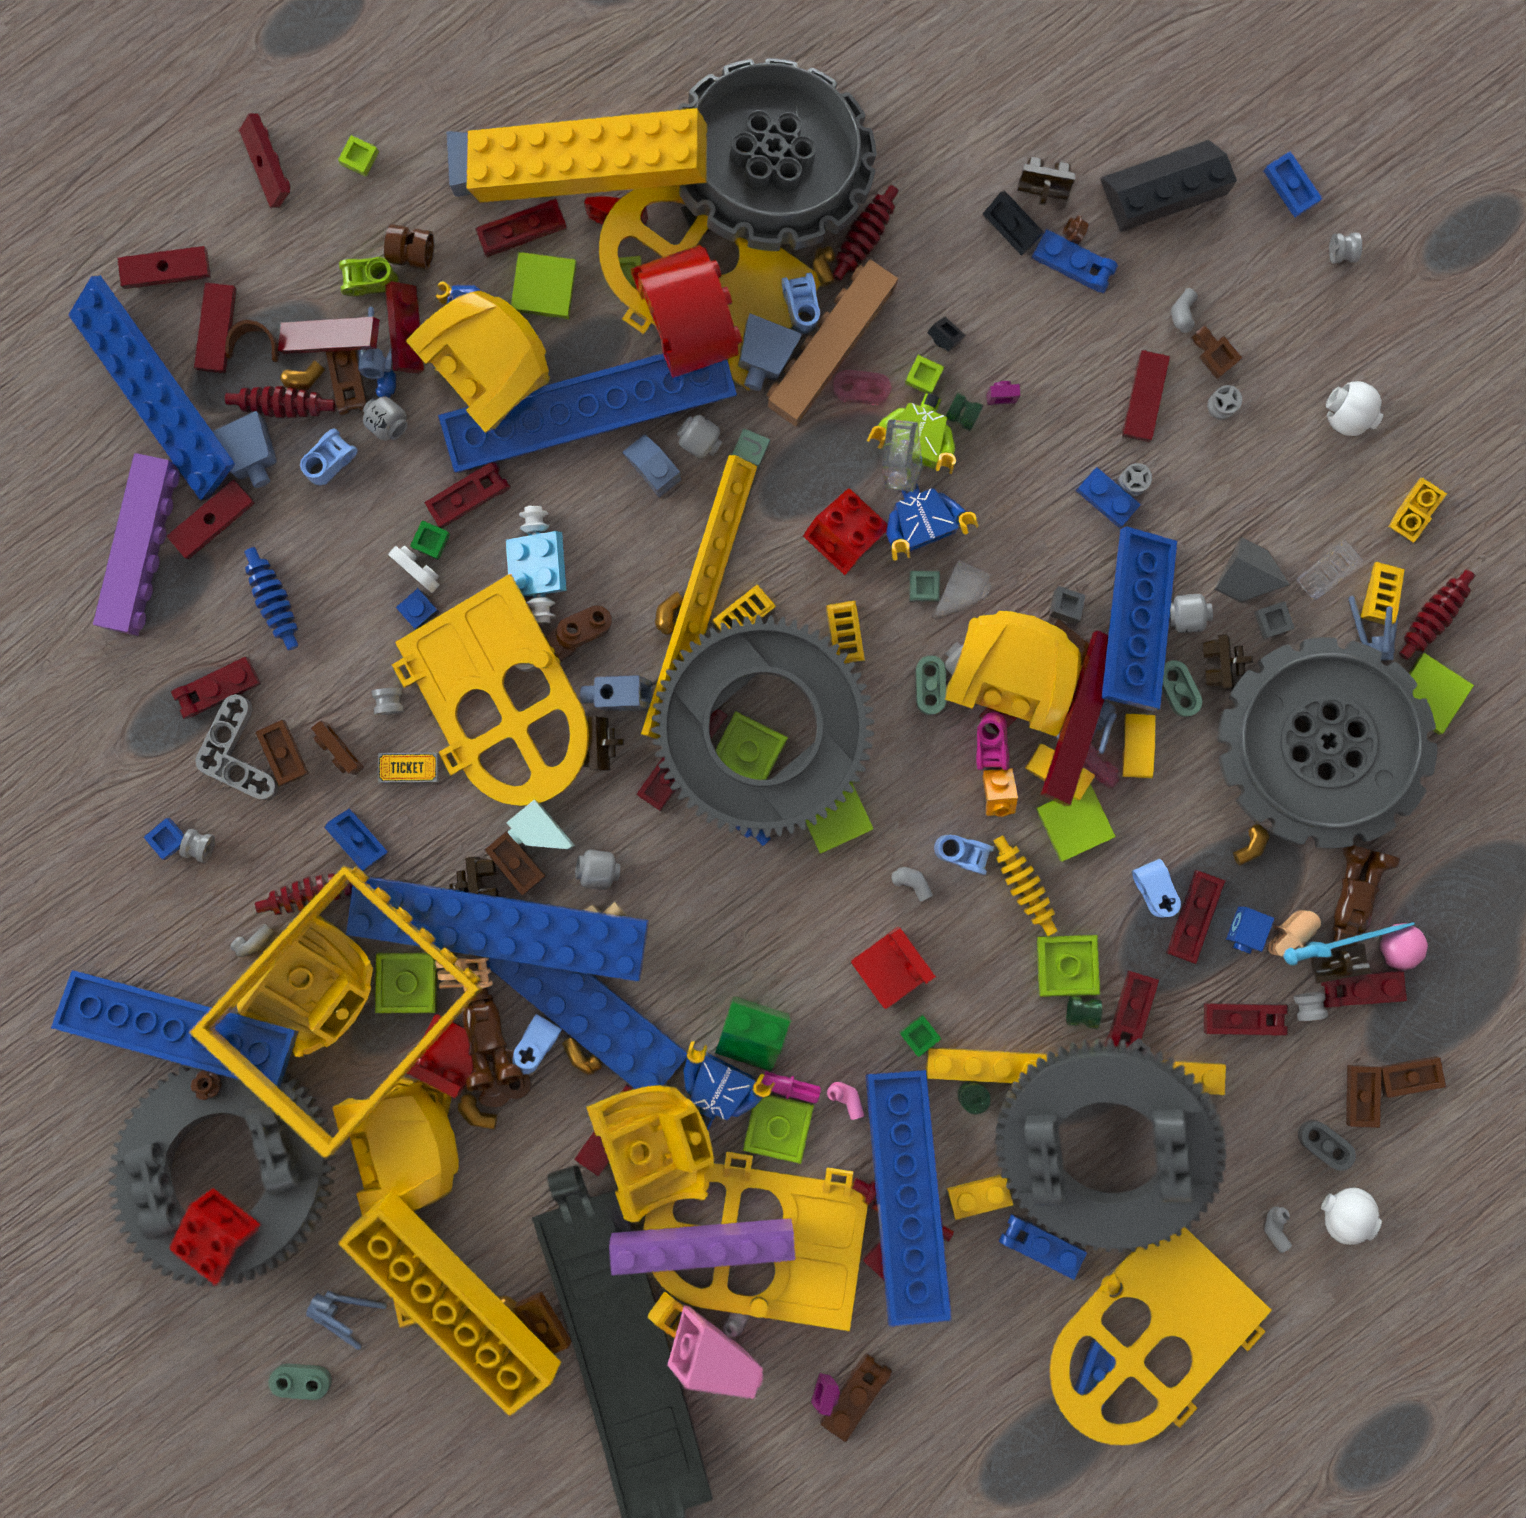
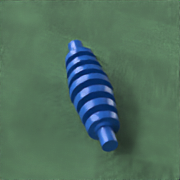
M255 547L245 550L244 553L249 562L245 567L247 575H252L248 581L250 586H255L251 591L253 597L257 598L255 600L257 608L262 609L260 613L263 618H270L266 621L269 628H277L272 632L275 638L283 639L288 651L297 648L299 645L294 634L298 628L296 623H290L295 618L292 611L287 612L291 609V604L289 600H285L288 597L286 590L281 589L283 585L280 580L274 579L277 576L273 569H268L271 566L267 559H260Z

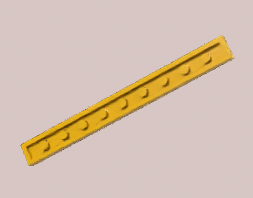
M736 455L728 456L641 734L653 739L661 737L658 734L652 733V728L660 726V723L652 720V716L661 714L660 711L654 709L653 705L663 703V700L657 697L656 693L666 692V689L660 684L661 680L671 681L666 671L667 669L677 670L672 661L674 659L684 661L680 651L685 650L691 653L692 649L689 644L691 641L701 645L699 635H705L757 469L756 465Z
M930 1048L927 1050L926 1076L927 1079L998 1083L1019 1082V1074L1021 1072L1027 1074L1029 1064L1037 1067L1036 1062L1039 1057L1047 1061V1054ZM1174 1061L1173 1069L1183 1065L1185 1066L1184 1076L1192 1073L1194 1074L1193 1084L1199 1082L1203 1084L1202 1093L1208 1092L1209 1094L1225 1095V1064Z

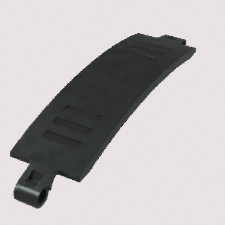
M578 1165L547 1174L549 1188L559 1208L534 1216L532 1220L583 1376L621 1517L687 1518L686 1509L712 1501L713 1496L681 1382L668 1366L671 1348L666 1332L648 1318V1314L656 1304V1300L647 1272L611 1274L609 1249L611 1233L633 1231L631 1223L623 1217L615 1194L617 1190L595 1197L589 1195Z

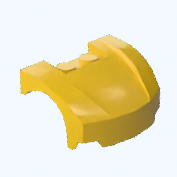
M483 291L469 292L453 299L430 316L406 340L424 363L431 362L468 404L469 407L466 411L485 433L496 429L515 406L531 393L548 384L550 376H548L549 369L544 356L546 350L528 320L507 301Z
M998 611L994 615L974 617L969 621L958 663L946 688L945 700L972 709L974 704H978L1029 721V728L1057 737L1076 689L1081 668V653L1067 638V634L1064 631L1035 616L1011 611Z
M319 915L238 1002V1013L245 1017L298 1031L292 1051L295 1057H303L304 1054H311L323 1046L329 1047L355 1022L371 991L370 984L373 967L367 955L358 944L339 928Z
M416 1081L402 1089L387 1094L350 1135L364 1189L356 1193L362 1216L392 1190L412 1211L431 1205L452 1192L453 1177L459 1170L455 1135L446 1111L440 1102H433L423 1088V1083ZM348 1098L332 1107L339 1131L368 1099L355 1100Z
M656 1085L621 1092L586 1107L595 1134L601 1136L619 1189L615 1191L625 1220L636 1223L644 1215L661 1205L681 1199L704 1200L707 1197L708 1193L706 1191L709 1188L710 1171L714 1169V1156L709 1132L696 1106L677 1088Z

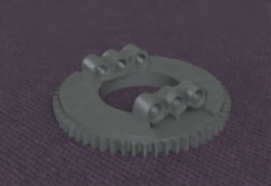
M757 615L755 624H751L748 616H745L742 626L739 625L736 619H732L731 629L723 622L721 623V633L710 628L711 638L708 639L703 634H700L701 645L691 641L689 643L692 649L691 653L685 650L680 651L684 661L676 659L672 661L677 670L667 669L666 674L671 678V681L661 680L660 683L666 689V692L656 693V696L663 700V703L653 705L654 709L661 712L659 715L652 716L653 721L660 723V726L652 728V733L661 736L653 741V745L662 747L661 750L655 753V756L665 758L659 765L660 769H670L664 776L665 780H676L670 787L671 790L681 788L682 791L678 799L683 800L689 797L690 799L686 807L690 809L697 805L696 815L698 817L707 812V823L717 818V828L721 829L725 823H728L730 833H733L735 828L739 826L741 836H745L748 828L752 829L753 837H757L760 829H763L766 838L770 836L771 829H775L779 837L782 836L783 827H786L789 833L793 834L794 824L805 830V820L808 819L815 825L817 824L816 814L824 819L827 818L825 808L828 807L836 811L837 807L834 800L836 799L844 803L846 799L842 792L853 793L854 791L849 782H860V778L855 772H865L866 768L859 762L870 759V756L864 753L863 750L872 749L873 744L865 740V738L874 736L873 731L866 729L867 726L874 724V720L865 716L873 712V707L864 706V703L869 701L871 697L870 695H861V692L867 687L866 684L856 683L862 676L861 672L851 674V670L856 664L854 662L844 663L848 654L845 652L837 655L838 644L830 648L827 646L830 639L829 636H826L821 641L818 640L820 630L816 629L810 635L808 634V624H805L798 630L797 620H793L788 627L786 626L785 617H781L777 625L774 623L772 615H769L766 624H763L760 615ZM760 674L781 677L797 686L808 698L816 718V737L814 743L769 780L747 778L727 767L715 752L709 731L711 714L724 705L732 695L746 686L753 677Z
M1099 1038L1095 1039L1094 1047H1090L1087 1040H1083L1082 1049H1079L1072 1042L1070 1043V1052H1067L1062 1046L1058 1048V1056L1049 1051L1047 1052V1061L1039 1057L1036 1062L1037 1067L1029 1064L1027 1074L1022 1072L1019 1074V1082L1014 1081L1012 1083V1091H1007L1006 1101H1003L1001 1106L1002 1112H999L997 1120L999 1123H997L995 1132L997 1133L995 1144L998 1145L996 1156H1000L998 1167H1002V1178H1008L1006 1183L1007 1189H1013L1012 1198H1020L1019 1207L1021 1209L1027 1208V1216L1029 1218L1035 1216L1037 1218V1225H1046L1047 1232L1055 1231L1058 1233L1059 1239L1066 1237L1071 1244L1075 1241L1081 1243L1082 1248L1089 1245L1093 1246L1095 1251L1100 1247L1105 1248L1106 1252H1110L1111 1249H1118L1119 1253H1122L1125 1248H1130L1132 1252H1135L1136 1247L1142 1246L1146 1250L1149 1244L1153 1243L1157 1247L1163 1239L1167 1242L1171 1241V1235L1173 1234L1182 1235L1181 1229L1183 1227L1190 1229L1191 1220L1198 1222L1200 1220V1212L1206 1213L1208 1211L1207 1203L1214 1202V1193H1219L1218 1182H1223L1222 1171L1226 1169V1149H1224L1226 1148V1139L1222 1137L1224 1136V1127L1220 1125L1221 1116L1220 1114H1215L1216 1105L1215 1103H1210V1094L1208 1092L1202 1093L1203 1084L1201 1082L1193 1084L1194 1074L1190 1073L1184 1076L1185 1066L1180 1065L1173 1069L1174 1059L1172 1057L1162 1062L1163 1052L1159 1051L1154 1056H1150L1149 1046L1142 1052H1139L1138 1043L1134 1042L1130 1049H1127L1125 1040H1121L1119 1046L1115 1047L1111 1038L1108 1039L1106 1046H1102ZM1094 1103H1117L1140 1112L1153 1123L1157 1173L1144 1185L1120 1193L1100 1192L1080 1184L1066 1172L1063 1166L1059 1133L1061 1123L1074 1111Z
M181 1066L179 1067V1075L172 1072L168 1073L169 1081L158 1080V1089L149 1088L148 1093L150 1096L148 1098H139L141 1106L139 1108L132 1107L133 1117L125 1119L126 1129L119 1130L118 1132L122 1138L120 1142L114 1143V1146L118 1148L117 1154L111 1155V1159L117 1161V1166L109 1168V1172L115 1173L116 1178L108 1181L109 1185H114L117 1188L109 1194V1197L118 1198V1202L111 1206L112 1210H121V1213L115 1218L116 1222L125 1221L120 1232L131 1233L126 1243H136L133 1252H143V1262L153 1260L151 1266L153 1270L163 1267L161 1275L169 1276L173 1273L172 1280L174 1281L182 1280L184 1277V1284H193L196 1280V1286H205L207 1281L209 1287L218 1286V1284L214 1285L169 1249L186 1213L176 1198L171 1178L172 1163L181 1141L199 1123L211 1117L225 1114H234L245 1118L252 1132L255 1155L260 1162L262 1182L266 1190L256 1206L247 1213L260 1223L257 1233L236 1249L220 1281L221 1286H229L231 1280H233L234 1284L243 1283L244 1277L246 1280L255 1279V1271L258 1275L267 1274V1266L270 1269L278 1268L277 1259L280 1261L289 1260L287 1250L291 1253H296L299 1250L295 1241L300 1243L307 1242L303 1232H314L315 1228L310 1221H321L322 1217L316 1210L327 1208V1205L321 1201V1197L331 1196V1192L324 1187L334 1183L333 1179L327 1177V1173L335 1171V1167L328 1165L327 1161L336 1157L333 1154L324 1158L241 1080L218 1074L221 1079L219 1093L207 1100L198 1099L195 1096L196 1093L191 1090V1082L196 1078V1074L201 1069L190 1066L189 1070L187 1067ZM285 1072L280 1090L322 1127L328 1119L325 1117L317 1118L323 1110L319 1106L312 1107L317 1099L313 1096L306 1097L309 1089L306 1087L298 1089L301 1081L295 1078L289 1081L291 1074ZM208 1082L203 1084L205 1088L208 1086ZM323 1129L328 1135L332 1133L330 1129Z

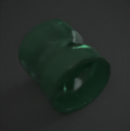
M958 392L946 414L947 420L952 423L958 422L962 425V428L971 432L984 405L978 402L972 403L966 399L965 395ZM963 407H965L966 409L963 415L961 416L960 413Z
M1070 996L1066 1010V1024L1077 1027L1082 1022L1087 1028L1098 1029L1102 1017V1001L1090 999L1083 1002L1081 997Z
M966 1081L958 1089V1101L968 1113L981 1114L989 1107L991 1101L990 1094L979 1082Z

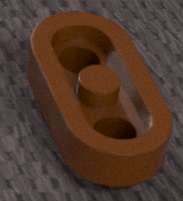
M591 606L561 620L557 626L556 639L565 648H578L606 635L612 624V616L602 606ZM599 616L602 621L596 622L593 617ZM567 628H574L577 632L571 634L567 631Z

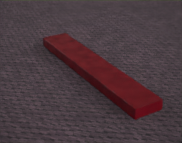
M1099 630L1092 634L1072 702L1064 720L1041 792L1042 796L1063 806H1071L1105 700L1102 698L1108 635Z

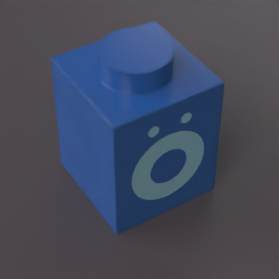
M1238 906L1226 940L1234 942L1233 948L1244 953L1251 954L1252 950L1262 952L1274 918L1248 907Z

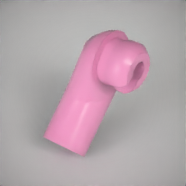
M834 1082L827 1089L828 1098L831 1101L836 1100L846 1104L851 1120L865 1116L858 1091L855 1088L842 1082Z

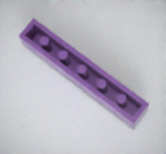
M134 453L93 621L95 626L138 636L139 631L145 625L146 615L144 610L146 602L152 596L153 587L151 581L153 573L159 567V547L166 538V518L172 512V493L180 479L177 467L169 460Z
M791 1218L611 1233L609 1243L612 1275L795 1260Z

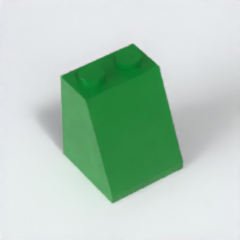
M733 996L715 1053L772 1071L784 1044L791 1022L790 1015Z

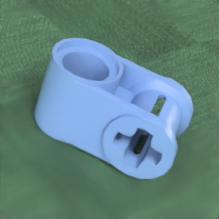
M806 273L805 277L790 280L787 277L782 278L783 296L788 307L793 329L801 334L812 332L820 316L812 273ZM807 312L812 316L813 320L804 322L799 318L798 314Z
M335 428L326 432L319 442L301 459V471L315 485L328 483L357 454V448L347 444L339 436L340 432ZM315 464H323L321 472L311 474V468Z
M943 835L936 840L934 851L939 859L961 866L963 869L986 875L985 866L989 853L994 850L993 846L956 835ZM950 839L955 843L956 851L952 856L948 857L944 854L942 848L944 842Z
M1161 859L1132 870L1134 882L1142 893L1151 914L1163 918L1171 917L1178 913L1181 901L1172 884L1168 869ZM1162 899L1169 900L1166 909H1160L1159 907Z
M536 1014L514 1051L512 1064H516L521 1068L523 1074L534 1072L546 1053L554 1045L562 1029ZM530 1053L532 1055L531 1061L526 1062V1064L521 1063L522 1056Z

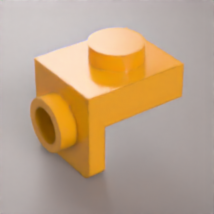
M1013 768L1008 770H983L982 778L987 801L986 815L1004 817L1016 813L1018 795Z

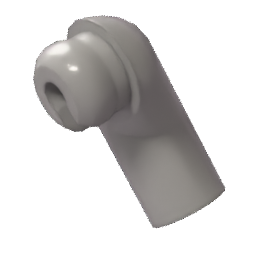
M1187 288L1171 308L1174 325L1183 333L1190 332L1195 325L1190 307L1198 298V294L1191 288Z
M901 867L892 873L891 879L893 884L898 887L902 885L913 887L920 902L933 896L920 871Z
M264 924L248 941H245L243 937H237L231 943L230 948L236 952V956L243 958L260 950L275 933Z
M1273 1207L1267 1213L1264 1231L1277 1250L1283 1253L1292 1246L1282 1231L1284 1224L1290 1219L1288 1210L1283 1207Z
M738 1289L732 1291L735 1294H740ZM730 1312L723 1327L724 1334L729 1338L739 1336L746 1326L749 1315Z

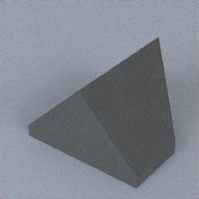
M1241 537L1215 590L1238 602H1242L1290 584L1268 550Z

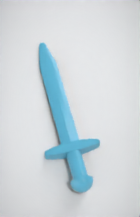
M1415 923L1391 926L1329 944L1307 942L1306 947L1295 950L1288 948L1284 952V960L1289 965H1297L1298 961L1316 956L1330 957L1332 956L1331 949L1392 933L1415 925Z

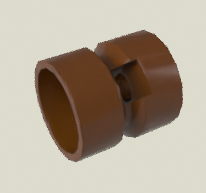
M390 224L384 241L385 259L392 264L405 265L406 262H409L411 267L428 270L434 254L433 232L417 228L410 232L406 226Z

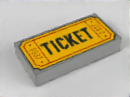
M437 752L378 753V783L439 782V753Z

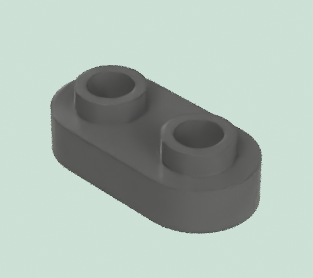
M1316 1120L1306 1121L1300 1126L1298 1139L1301 1145L1335 1170L1343 1171L1349 1169L1354 1164L1356 1153L1353 1146L1328 1126ZM1312 1130H1316V1138L1310 1140L1309 1133ZM1339 1148L1341 1154L1338 1158H1334L1333 1151Z

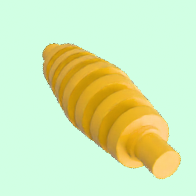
M1004 835L994 839L993 842L999 851V855L996 857L997 862L1005 861L1006 865L1000 868L1002 874L1009 871L1012 873V875L1005 879L1006 884L1010 885L1014 882L1018 884L1010 890L1012 896L1022 892L1024 895L1016 901L1020 906L1029 903L1030 906L1026 907L1023 911L1026 915L1032 913L1036 915L1031 919L1034 925H1041L1047 936L1056 933L1058 930L1052 921V916L1055 912L1053 908L1045 909L1050 900L1048 897L1039 898L1040 895L1046 892L1044 886L1036 889L1033 888L1034 885L1041 881L1040 877L1035 875L1028 879L1027 875L1034 871L1033 867L1029 865L1022 869L1021 865L1027 859L1024 856L1016 858L1015 854L1020 852L1017 846L1013 848L1009 846Z

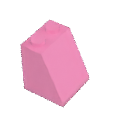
M690 1306L683 1307L668 1361L669 1368L687 1389L755 1399L757 1388L762 1383L763 1368L741 1345L725 1335L724 1332Z

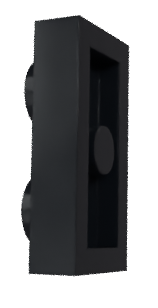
M1005 190L1000 192L982 213L1021 256L1026 254L1044 233Z

